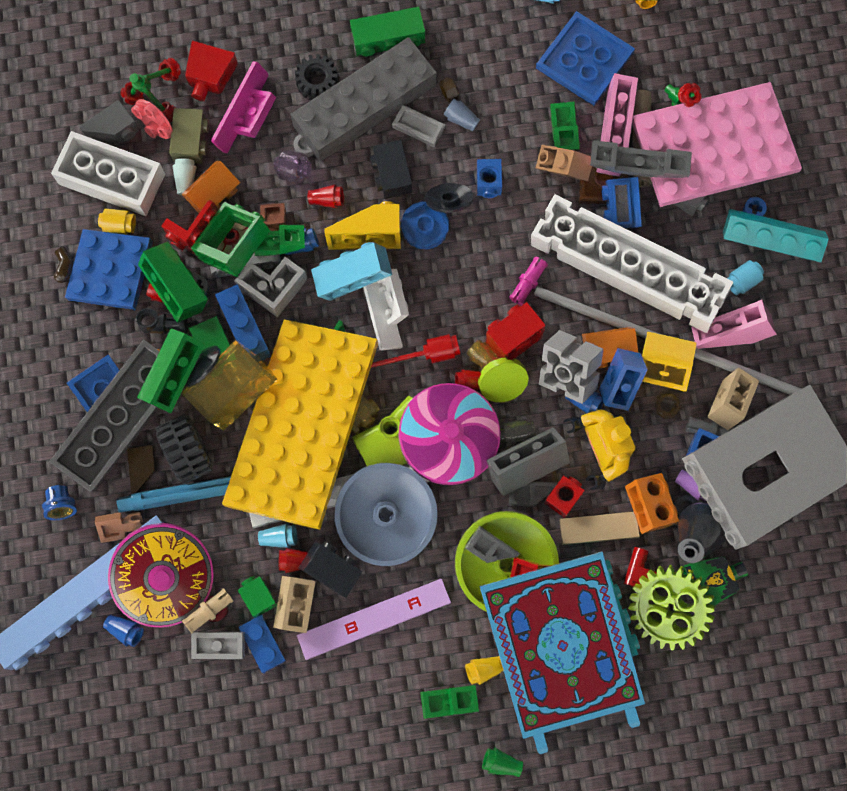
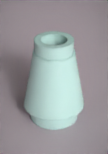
M175 160L173 172L178 195H181L194 182L197 169L194 166V160Z

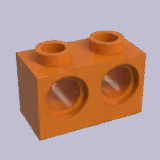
M662 473L636 479L625 486L641 534L663 529L679 522L677 508L672 502L668 483L665 481Z

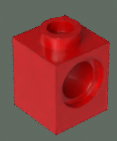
M563 475L544 504L563 518H566L585 490L581 488L582 484L571 476L567 478ZM563 489L569 490L572 493V499L570 501L562 500L559 497V491Z

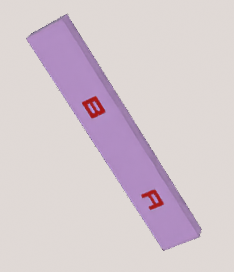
M439 579L311 629L307 633H301L297 637L304 657L308 660L451 604L442 579Z

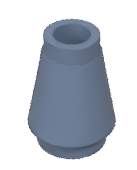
M456 99L452 100L443 114L448 117V121L472 132L480 121L461 100L458 102Z

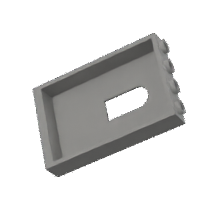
M811 385L794 392L682 458L687 473L695 480L700 495L706 499L712 509L711 512L714 519L720 523L727 541L733 545L735 550L748 546L847 484V445ZM776 451L789 473L760 491L754 492L747 489L742 481L743 471L748 466Z

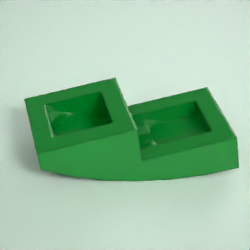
M574 101L550 104L554 146L568 150L580 149Z
M279 225V231H270L255 251L254 256L279 255L305 248L304 225Z
M476 685L420 692L424 719L479 712Z

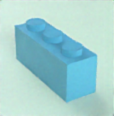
M375 242L365 243L358 250L344 252L340 254L339 258L323 261L319 264L320 266L311 269L317 296L329 301L393 275L386 248Z

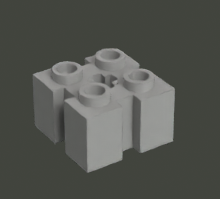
M559 330L544 344L542 361L547 363L541 368L539 385L555 392L562 389L565 391L566 397L583 404L597 390L600 373L596 372V369L601 366L603 348L587 341L582 345L578 344L577 337Z

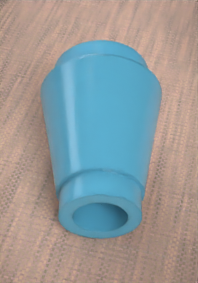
M286 523L259 531V545L291 548V546L297 544L295 525Z

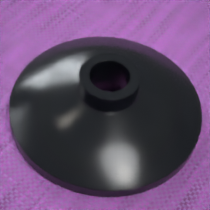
M457 183L437 185L431 188L425 195L427 206L434 211L443 213L464 210L472 204L474 199L470 188Z
M210 346L201 351L185 384L186 387L194 386L211 372L221 354L218 346Z

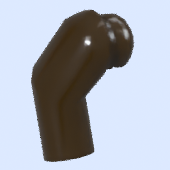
M60 247L54 252L60 262L54 273V279L58 283H64L70 279L74 261L66 248Z

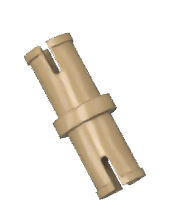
M223 588L206 603L204 601L200 603L201 607L183 619L182 622L193 634L195 630L209 619L214 620L216 618L215 615L232 603L233 599Z

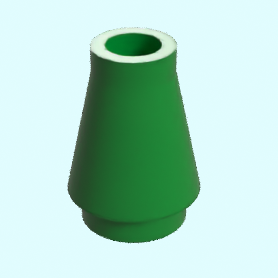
M496 747L494 749L488 748L484 755L482 769L487 770L488 774L520 777L523 761L515 759Z

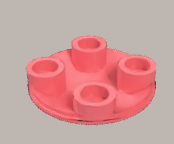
M139 99L136 101L131 111L146 126L144 128L145 132L151 138H156L157 136L164 139L171 138L173 130L163 112L146 100Z

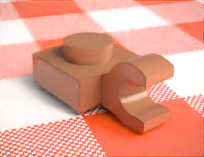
M121 512L95 517V525L101 543L124 539L127 536V532L139 529L142 526L141 522H143L141 512L131 513L125 518H122Z

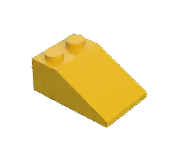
M390 201L374 204L325 228L328 250L360 249L361 245L368 242H375L386 249H401L399 204Z

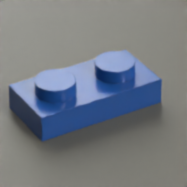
M263 615L238 627L241 632H245V641L263 674L286 661Z

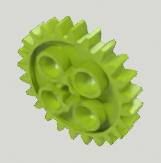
M669 565L667 572L664 571L662 566H659L657 574L649 570L647 573L648 578L641 576L639 579L641 585L635 584L633 590L636 593H632L629 597L634 603H631L628 607L629 610L636 611L630 617L631 620L639 621L635 629H644L641 637L644 638L650 635L652 637L650 644H654L658 640L660 641L661 649L664 648L666 643H669L671 650H674L677 643H679L682 650L685 649L686 641L694 646L696 643L695 637L702 640L704 638L703 631L709 632L711 627L707 622L710 623L714 620V616L709 613L715 610L714 605L708 604L713 600L714 596L705 595L709 586H700L702 577L694 580L692 579V570L685 575L683 574L682 566L678 572H674L672 565ZM662 587L666 589L668 596H660L656 592V588ZM681 595H690L694 603H685ZM669 604L674 605V611H670ZM650 612H658L662 616V620H654ZM675 620H685L688 624V627H679L676 624Z

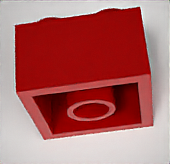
M527 302L522 306L519 304L515 305L507 312V317L501 321L497 319L487 327L485 345L496 359L507 358L508 360H513L542 339L545 324Z

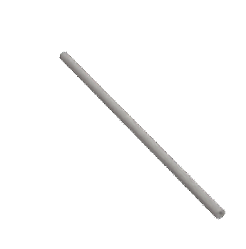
M537 286L534 296L616 328L633 327L635 328L636 335L646 339L647 331L657 333ZM696 348L694 358L730 372L739 367L759 380V383L791 395L801 389Z

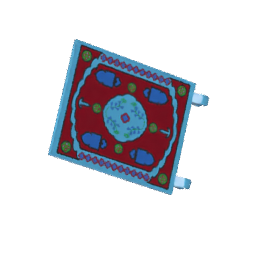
M603 552L480 586L522 737L524 739L533 736L539 754L548 752L544 737L545 732L625 710L626 719L631 728L640 725L635 707L645 704Z

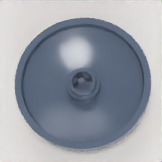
M377 463L360 469L345 482L335 503L334 519L340 539L353 555L373 565L393 566L411 560L430 542L437 524V505L429 485L416 472L395 463Z

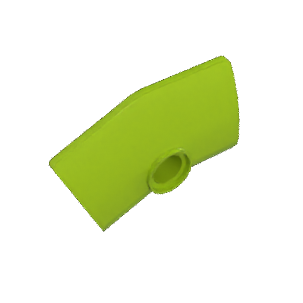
M407 396L390 416L383 418L378 425L352 437L367 466L377 463H395L402 466L407 464L400 449L398 431L403 412L413 399L411 396ZM388 427L398 429L396 433L391 435L385 433Z

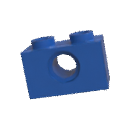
M617 348L599 388L605 406L629 410L648 370L641 353Z

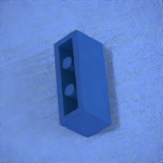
M238 284L215 294L248 366L250 367L270 358L271 354Z

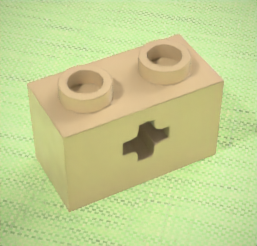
M738 367L722 380L708 418L729 431L745 418L759 380Z
M282 576L273 628L307 633L315 581Z

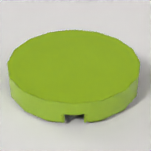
M499 358L491 361L482 369V375L480 379L478 378V385L482 395L487 400L496 403L507 402L523 393L527 387L529 377L525 366L519 360Z

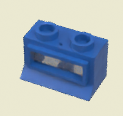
M638 177L605 181L606 186H602V198L607 200V210H604V219L623 228L642 227Z

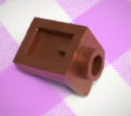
M285 203L260 205V215L265 218L264 223L270 231H279V225H286Z

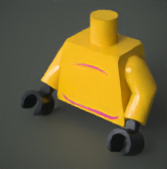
M600 409L584 414L581 418L574 416L564 420V423L570 421L573 424V429L566 431L567 433L579 431L583 425L585 426V432L601 472H603L602 475H589L586 478V481L595 480V486L590 488V490L603 489L606 485V480L610 482L628 470L630 456L635 451V445L630 435L631 430L626 425L622 416L614 418L612 413Z

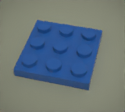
M576 11L537 62L536 69L595 106L609 87L614 73L619 74L634 54L635 48Z
M83 229L65 298L69 301L136 310L145 276L138 263L143 251L152 248L153 241L147 237Z

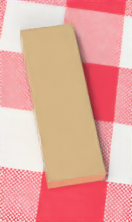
M634 512L559 520L562 545L639 538L638 523Z

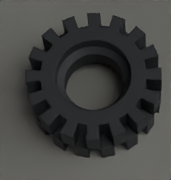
M316 54L315 59H313L312 55H308V61L303 58L301 60L302 65L298 63L296 66L297 70H295V81L298 91L302 93L304 98L308 96L310 101L339 82L334 62L332 60L329 61L326 56L321 59L320 54ZM316 71L323 72L326 76L323 83L318 85L309 83V74Z

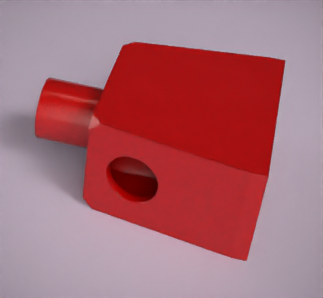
M196 41L191 42L186 79L188 84L194 87L191 95L194 99L205 101L208 91L216 94L222 93L238 65L235 52Z

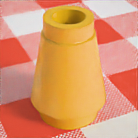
M500 656L472 659L470 663L465 664L466 673L471 684L477 683L480 685L504 671Z

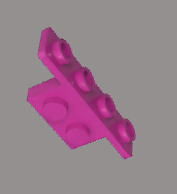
M256 61L252 62L211 139L212 143L223 153L229 152L238 134L253 138L257 136L276 99L272 92L261 90L269 74Z

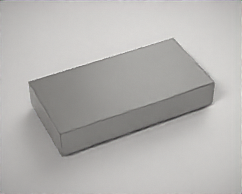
M402 105L392 123V128L435 147L445 129V124Z

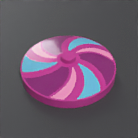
M451 383L434 385L418 393L405 408L398 431L400 449L409 466L421 477L442 485L462 484L481 475L488 468L487 460L496 456L500 444L499 421L490 403L475 390Z

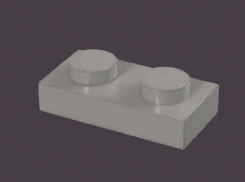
M194 632L191 634V659L245 658V632Z

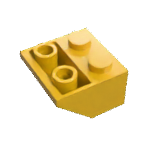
M647 331L642 358L648 370L642 382L687 391L697 342Z

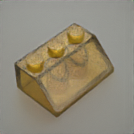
M235 340L220 355L214 368L203 380L194 386L187 387L181 393L209 422L224 431L268 390L277 378L261 358Z

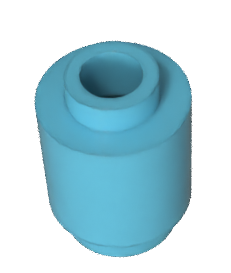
M748 260L732 271L727 278L733 281L730 289L731 292L735 295L744 294L763 281L764 270L758 262Z

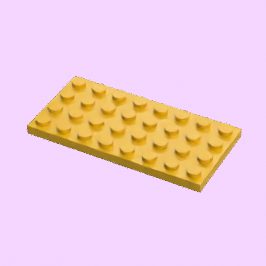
M284 319L222 502L225 507L321 529L379 343L376 338Z

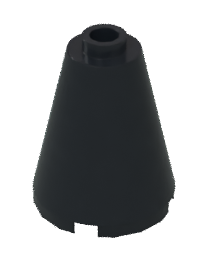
M698 502L690 504L679 515V522H677L678 554L688 563L699 562L726 541L725 532L720 523L714 519L711 512L712 509L708 503Z

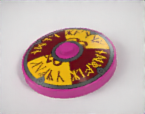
M168 523L146 525L126 536L115 549L108 569L109 590L117 607L131 620L149 627H169L182 623L183 619L201 607L200 603L206 602L213 584V565L204 544L189 530Z

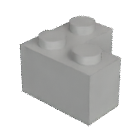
M284 257L271 275H268L250 262L235 282L244 294L278 318L305 284L307 277L302 268Z

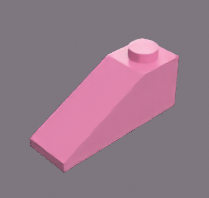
M762 300L716 317L707 333L693 326L691 327L694 340L697 342V349L751 344L777 335L772 316Z

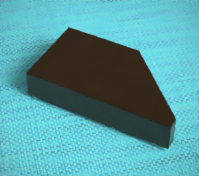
M152 445L127 449L131 494L139 493V490L156 472L154 447Z

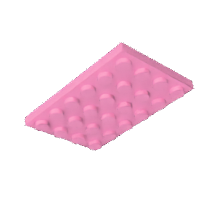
M771 82L703 98L692 107L679 104L634 115L632 118V125L640 149L666 152L667 149L692 152L689 177H650L660 207L798 173L802 169Z

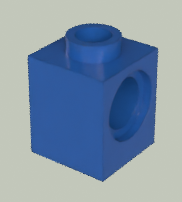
M477 159V196L494 198L497 195H501V159ZM485 177H493L495 181L487 183L483 179Z

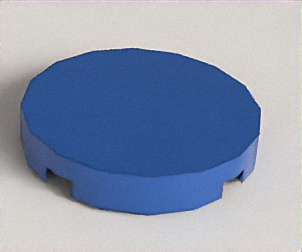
M425 201L412 204L404 212L401 221V231L404 239L411 246L418 249L437 247L445 240L449 230L447 214L432 210Z

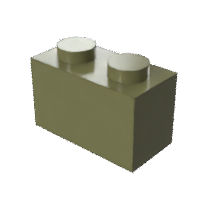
M174 108L173 132L171 133L169 151L173 162L176 159H191L195 161L194 163L202 164L203 155L207 154V141H204L205 133H209L210 127L209 119H206L203 110Z

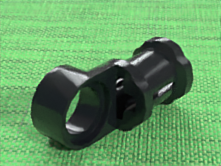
M151 308L140 310L136 316L138 327L144 333L165 335L170 329L185 334L188 331V319L177 323L172 315L157 313ZM153 316L155 320L151 325L146 326L141 323L143 318Z

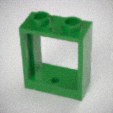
M224 202L191 249L201 262L237 277L268 235L270 229L264 223L265 218L255 211L250 213L238 204L233 206ZM235 223L248 227L230 254L217 250Z

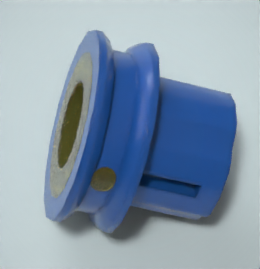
M55 485L45 491L46 501L42 504L44 518L48 520H63L77 512L74 506L76 503L75 499L69 497L68 487Z

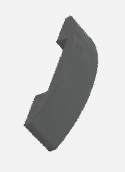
M593 140L590 166L627 175L656 178H686L690 176L692 152L671 149L661 152L619 147L618 143Z

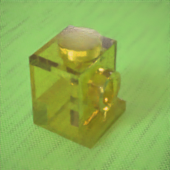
M363 395L351 430L354 435L359 434L362 428H369L376 421L375 417L380 410L371 398L367 400Z

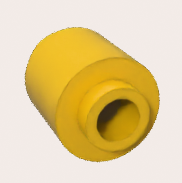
M104 209L103 213L99 214L98 226L102 228L103 232L128 235V233H134L136 216L125 210Z

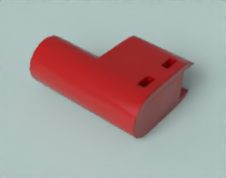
M634 547L624 585L633 588L635 584L641 585L639 582L641 576L648 578L647 573L649 569L644 567L649 551Z

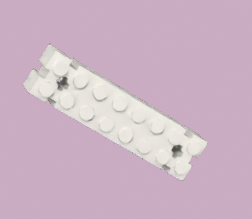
M556 194L545 210V220L540 219L531 234V246L547 254L552 249L557 252V259L679 320L684 315L691 319L689 325L705 333L710 329L719 308L723 305L733 284V281L717 273L714 274L713 278L705 275L706 268L582 207L578 212L573 210L572 202Z

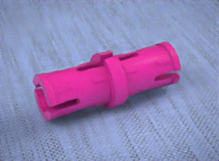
M539 257L533 258L525 274H521L519 277L520 282L509 297L514 303L519 301L518 304L520 306L524 304L531 290L536 289L538 279L548 266L543 259L539 262Z

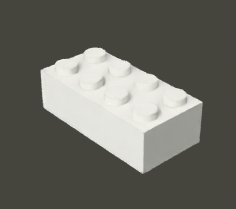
M72 131L51 173L59 185L147 216L165 176L158 162Z

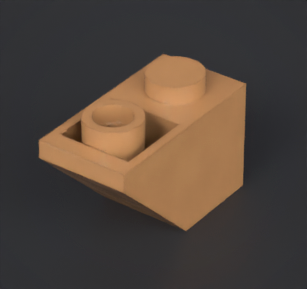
M541 145L535 168L588 181L592 168L590 166L591 156L573 150Z

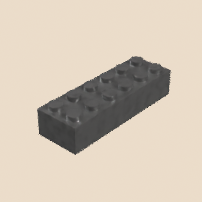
M408 37L291 113L293 127L321 162L400 110L402 105H408L435 87L437 72Z
M145 340L140 343L49 461L90 492H95L158 409V407L137 398L160 352Z

